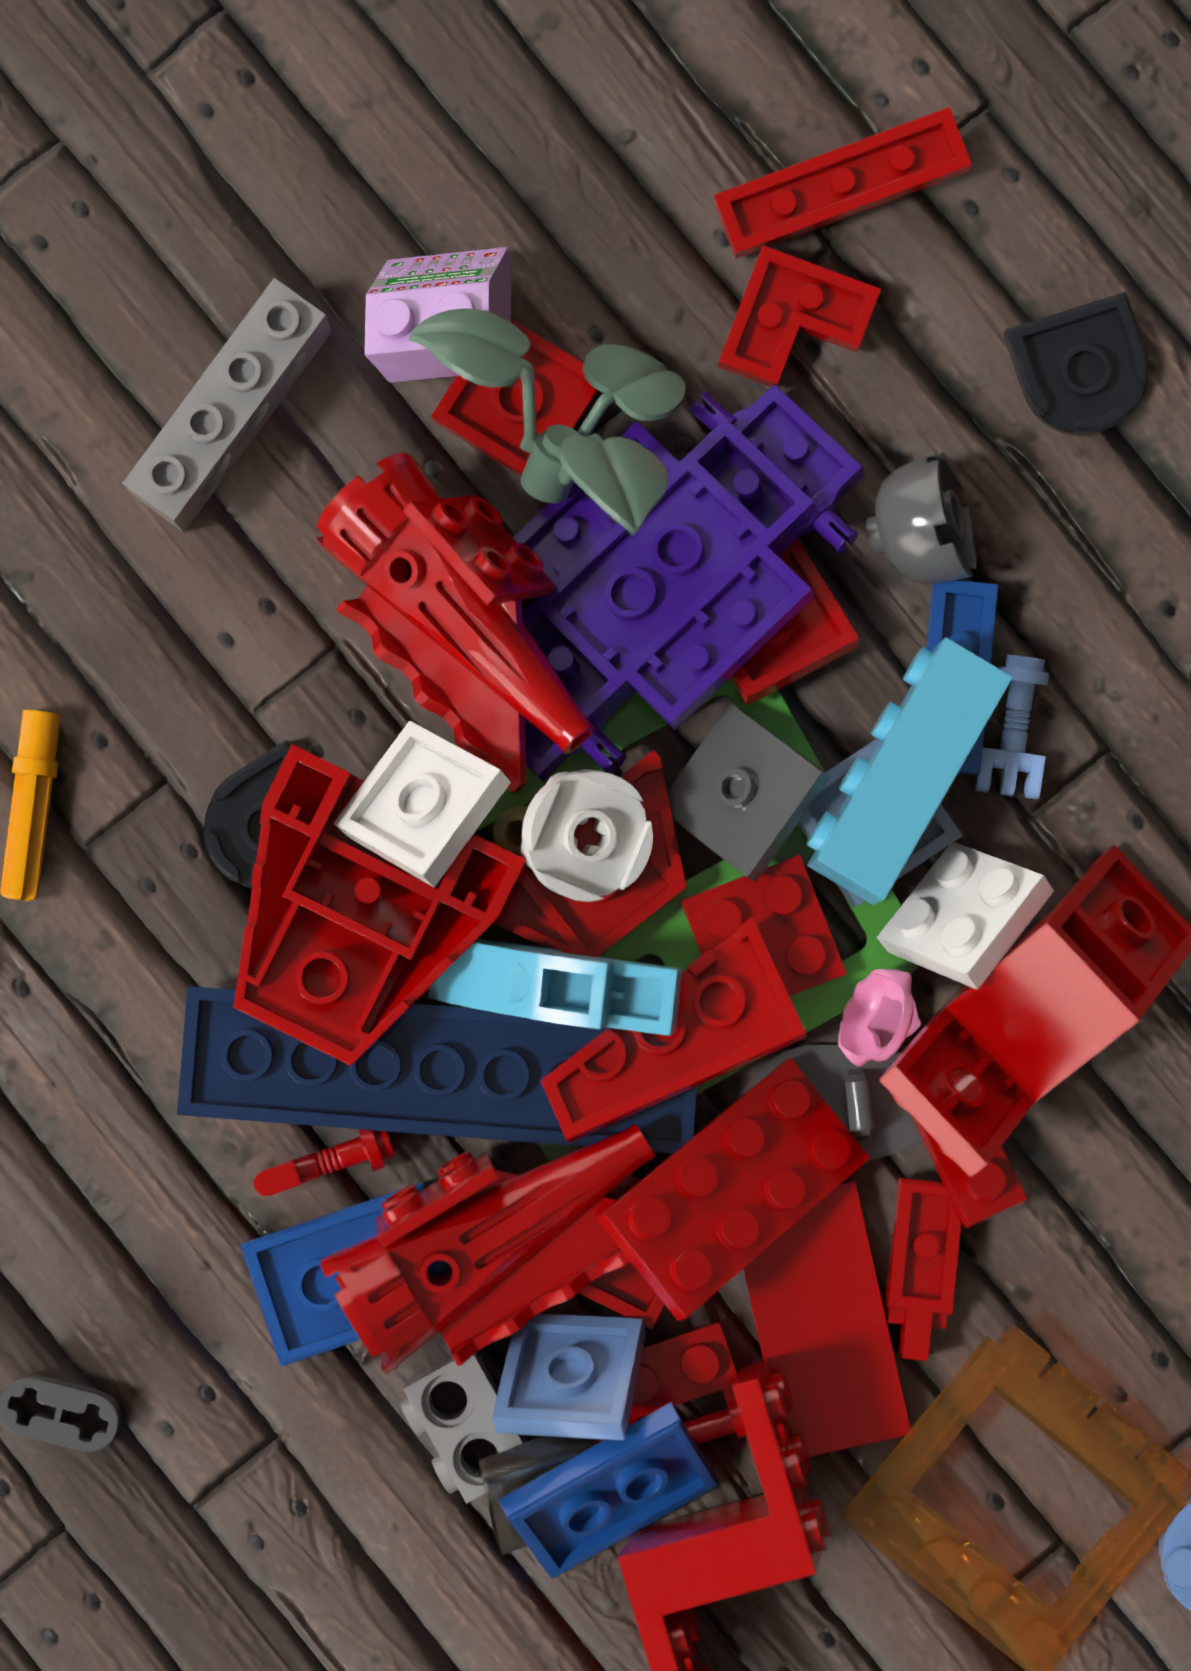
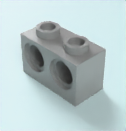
M479 1351L459 1367L451 1356L408 1380L403 1389L408 1399L400 1403L401 1408L415 1434L420 1437L428 1433L439 1456L431 1461L440 1481L449 1494L459 1489L467 1504L535 1466L536 1455L525 1435L496 1433L492 1415L499 1388ZM444 1381H452L459 1384L466 1392L467 1405L457 1413L447 1414L441 1412L432 1402L431 1391L434 1386ZM481 1438L493 1443L499 1454L497 1463L486 1470H476L470 1467L465 1462L462 1454V1448L469 1441Z

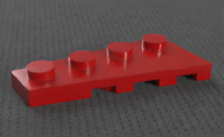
M753 916L734 930V934L712 951H706L688 965V969L682 973L675 1034L668 1036L617 1028L606 1029L540 1080L568 1143L807 1037Z

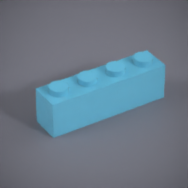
M947 637L937 644L932 651L922 647L903 677L905 682L912 685L900 706L890 701L871 732V735L879 739V742L870 758L866 761L858 756L845 775L839 790L847 794V797L836 816H833L826 811L809 837L806 845L813 848L815 852L807 866L871 905L885 900L1013 677Z

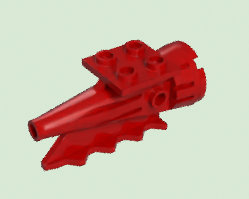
M396 453L387 456L376 463L383 471L382 474L376 476L369 483H366L359 475L356 476L331 500L321 514L316 526L323 535L316 537L319 545L367 585L357 599L344 600L336 610L343 616L360 624L368 632L372 639L375 655L380 660L404 673L412 682L414 699L418 704L442 717L453 729L455 745L500 769L511 782L507 788L512 793L519 792L527 783L525 718L553 740L565 754L581 746L595 729L584 716L522 621V600L548 596L557 586L542 571L544 564L541 558L526 545L517 543L501 525L503 522L502 516L493 505L475 495L441 498L420 464L409 453Z
M636 1123L621 1132L520 1175L496 1170L486 1152L474 1158L470 1151H466L436 1170L439 1178L435 1183L420 1192L417 1191L414 1184L409 1185L383 1201L381 1207L384 1211L381 1213L382 1215L376 1218L377 1235L330 1254L320 1260V1265L326 1278L336 1272L339 1273L335 1279L342 1290L334 1295L373 1358L380 1355L381 1369L385 1374L398 1368L399 1365L438 1333L441 1334L451 1351V1356L459 1367L477 1351L496 1340L512 1335L547 1308L574 1297L590 1282L601 1275L631 1262L596 1217L618 1200L605 1195L640 1166L653 1159L655 1155ZM437 1260L449 1263L441 1271L428 1269V1266Z

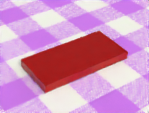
M854 1180L842 1182L743 1268L762 1359L769 1358L773 1374L783 1372L786 1377L793 1401V1410L788 1411L789 1429L792 1437L803 1436L810 1457L912 1434L856 1182Z

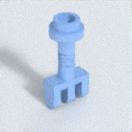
M1007 655L1005 667L999 666L1000 670L1013 677L1009 683L1006 704L1008 710L1005 713L1008 716L1004 718L1006 722L1004 723L1005 729L1002 732L1000 749L985 747L982 749L980 774L975 776V791L988 793L992 782V768L1002 769L1000 795H1014L1017 773L1019 771L1027 773L1024 783L1025 798L1039 799L1046 756L1025 753L1028 736L1027 730L1029 729V726L1026 724L1030 722L1028 718L1031 716L1029 712L1032 709L1035 684L1048 686L1049 673L1043 672L1045 659Z

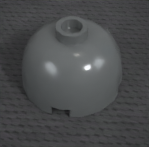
M944 452L920 458L892 472L883 480L876 495V516L866 519L867 535L873 552L876 555L885 553L892 568L908 580L927 585L947 583L971 577L973 574L970 570L975 569L977 564L976 542L968 506L961 508L959 500L952 490L962 487V484L951 459Z

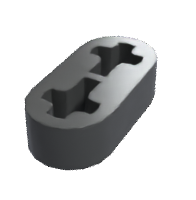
M28 1374L11 1382L0 1396V1418L8 1430L20 1436L83 1452H95L105 1448L113 1441L122 1428L123 1413L120 1404L112 1395L90 1387L43 1375ZM30 1388L38 1391L36 1396L37 1402L55 1407V1415L39 1412L28 1422L22 1419L23 1408L14 1405V1397H22ZM92 1404L100 1407L99 1417L108 1421V1429L101 1428L95 1432L92 1438L84 1435L85 1424L65 1418L67 1411L84 1413Z

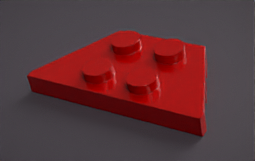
M655 750L651 751L620 776V778L627 781L638 791L644 801H640L645 809L646 820L651 821L653 830V845L648 862L635 882L624 890L618 888L610 895L601 896L604 899L592 902L578 901L551 891L538 880L533 870L524 864L494 924L544 948L559 949L563 953L600 957L687 889L661 760ZM593 817L588 818L584 825L578 824L575 829L574 837L578 840L576 848L581 853L587 844L597 846L600 842L601 834L593 829L596 820Z

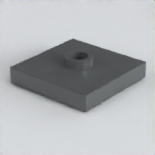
M729 703L667 791L673 820L745 877L757 882L831 776L740 707Z

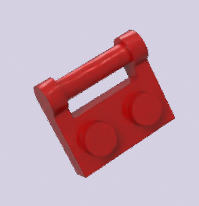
M719 1320L644 1345L628 1426L637 1422V1418L649 1415L670 1402L673 1406L722 1390L728 1408L684 1422L697 1445L735 1432L738 1438L747 1436L732 1388L738 1375Z

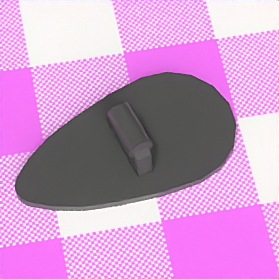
M803 1045L779 1053L762 1067L752 1085L753 1087L781 1062L791 1057L870 1156V1159L866 1162L892 1155L923 1143L909 1112L897 1104L892 1093L879 1080L901 1055L900 1052H896L889 1060L883 1062L871 1060L864 1066L857 1067L846 1058L838 1045Z

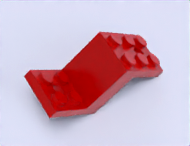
M1112 845L1094 861L1053 911L1014 942L978 990L964 984L953 993L881 1076L880 1082L892 1093L897 1104L908 1111L937 1141L942 1152L954 1160L969 1177H972L990 1162L1036 1101L1140 1021L1191 952V925L1115 845Z
M769 1358L744 1365L732 1385L764 1494L643 1527L631 1534L618 1556L619 1565L651 1671H713L709 1664L705 1666L700 1665L694 1642L701 1640V1632L694 1607L814 1575L817 1572L822 1552L827 1551L826 1538L831 1537L828 1516L822 1499L811 1500L807 1489V1474L812 1473L808 1449L802 1435L792 1437L788 1425V1411L793 1410L790 1389L783 1372L773 1374Z

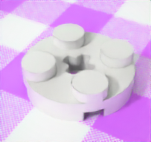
M592 769L556 773L537 792L526 811L522 826L523 842L520 849L521 857L526 859V866L533 870L538 880L544 886L557 894L574 900L592 902L604 899L601 896L610 895L618 888L624 890L635 882L644 870L653 845L651 821L646 820L645 809L640 801H644L631 784L610 773ZM593 817L596 819L593 829L601 834V839L597 846L587 844L581 853L576 848L578 840L574 837V832L578 824L584 825L588 818Z

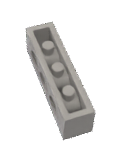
M273 278L122 484L136 499L179 530L185 532L332 333L326 314L276 278Z

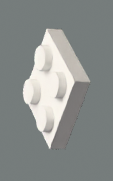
M409 721L333 824L345 836L435 887L511 782L500 769Z
M953 842L946 848L877 936V939L888 953L978 990L1054 890L1042 874Z

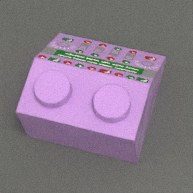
M502 247L387 260L366 294L365 356L389 383L459 376L442 364L427 348L416 342L409 341L413 329L437 313L461 308L479 309L496 314L511 323L510 249Z

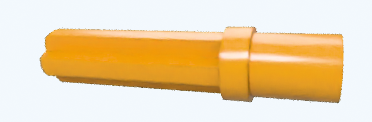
M23 710L17 757L13 759L12 773L15 774L0 889L1 895L7 899L33 901L38 897L53 778H57L59 763L55 761L61 721L60 714Z

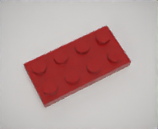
M789 1057L596 1218L674 1317L681 1321L690 1316L870 1159V1156L791 1057Z

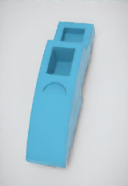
M477 939L429 987L428 998L469 1008L594 1029L610 1027L671 1036L676 1032L683 968L563 953L559 949Z

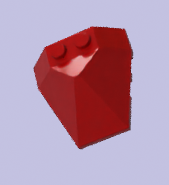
M292 744L262 804L261 830L256 864L253 867L251 881L253 886L248 921L244 930L233 1008L352 1066L498 919L526 859L473 834L436 886L432 887L345 836L333 824L364 783V780Z

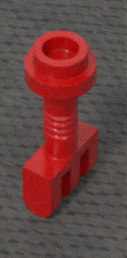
M358 1129L359 1137L336 1144L334 1148L329 1147L328 1150L323 1149L322 1152L317 1151L316 1154L311 1153L262 1170L254 1179V1189L262 1196H271L320 1178L322 1174L333 1173L334 1169L339 1171L341 1168L345 1169L368 1160L372 1171L375 1172L384 1169L383 1162L395 1158L386 1131Z

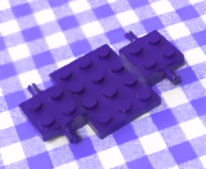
M775 384L752 406L742 409L734 415H731L709 392L701 394L702 404L696 399L691 405L690 412L696 415L711 432L680 462L637 421L619 436L630 439L652 452L663 463L668 473V485L663 497L648 514L642 526L634 535L602 509L574 481L566 500L559 503H549L513 537L517 543L526 545L541 558L544 564L542 571L557 586L550 595L537 597L522 611V621L584 716L595 728L591 736L581 746L565 754L553 740L525 718L526 765L542 782L570 756L581 752L583 749L606 773L611 774L617 768L601 750H605L619 766L624 763L627 755L602 731L608 720L635 695L633 689L676 730L814 598L812 589L779 556L800 536L810 533L814 529L836 548L839 554L848 549L846 541L849 545L856 541L858 533L851 529L833 511L839 499L864 476L863 467Z

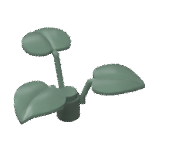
M470 308L452 309L437 313L413 329L409 341L424 346L447 368L473 383L487 387H504L513 384L518 380L519 376L521 377L524 436L520 448L530 453L520 481L522 487L529 495L543 502L559 503L567 499L575 481L602 509L632 535L640 529L648 514L663 497L667 488L668 473L665 466L652 452L630 439L612 437L603 441L601 436L591 434L607 407L614 402L627 415L640 421H655L671 415L678 409L685 395L686 386L682 377L674 371H668L666 366L657 359L634 348L615 344L598 346L585 357L582 371L587 382L604 394L598 398L578 432L565 425H552L538 435L536 433L534 368L531 363L523 359L530 348V341L520 329L496 314Z

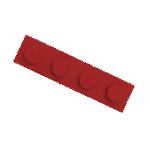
M947 107L717 193L713 197V203L734 258L737 259L761 250L762 245L767 247L967 173L970 171L972 163L951 109Z

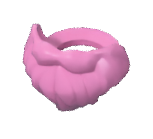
M898 969L873 970L871 974L855 986L852 997L843 1008L838 1034V1046L846 1058L855 1066L862 1067L871 1060L876 1062L889 1060L898 1051L905 1038L912 1035L921 1026L916 1003L911 993V974Z

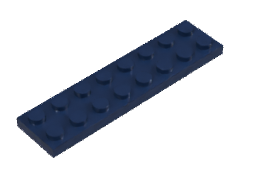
M187 986L177 1115L583 1147L621 1132L636 1123L652 1151L660 1153H674L693 1137L697 1086L571 1143L567 1142L540 1080L606 1029L610 1030V1027L594 1029L505 1015L469 1007L413 1003L350 1066L233 1008L236 989Z

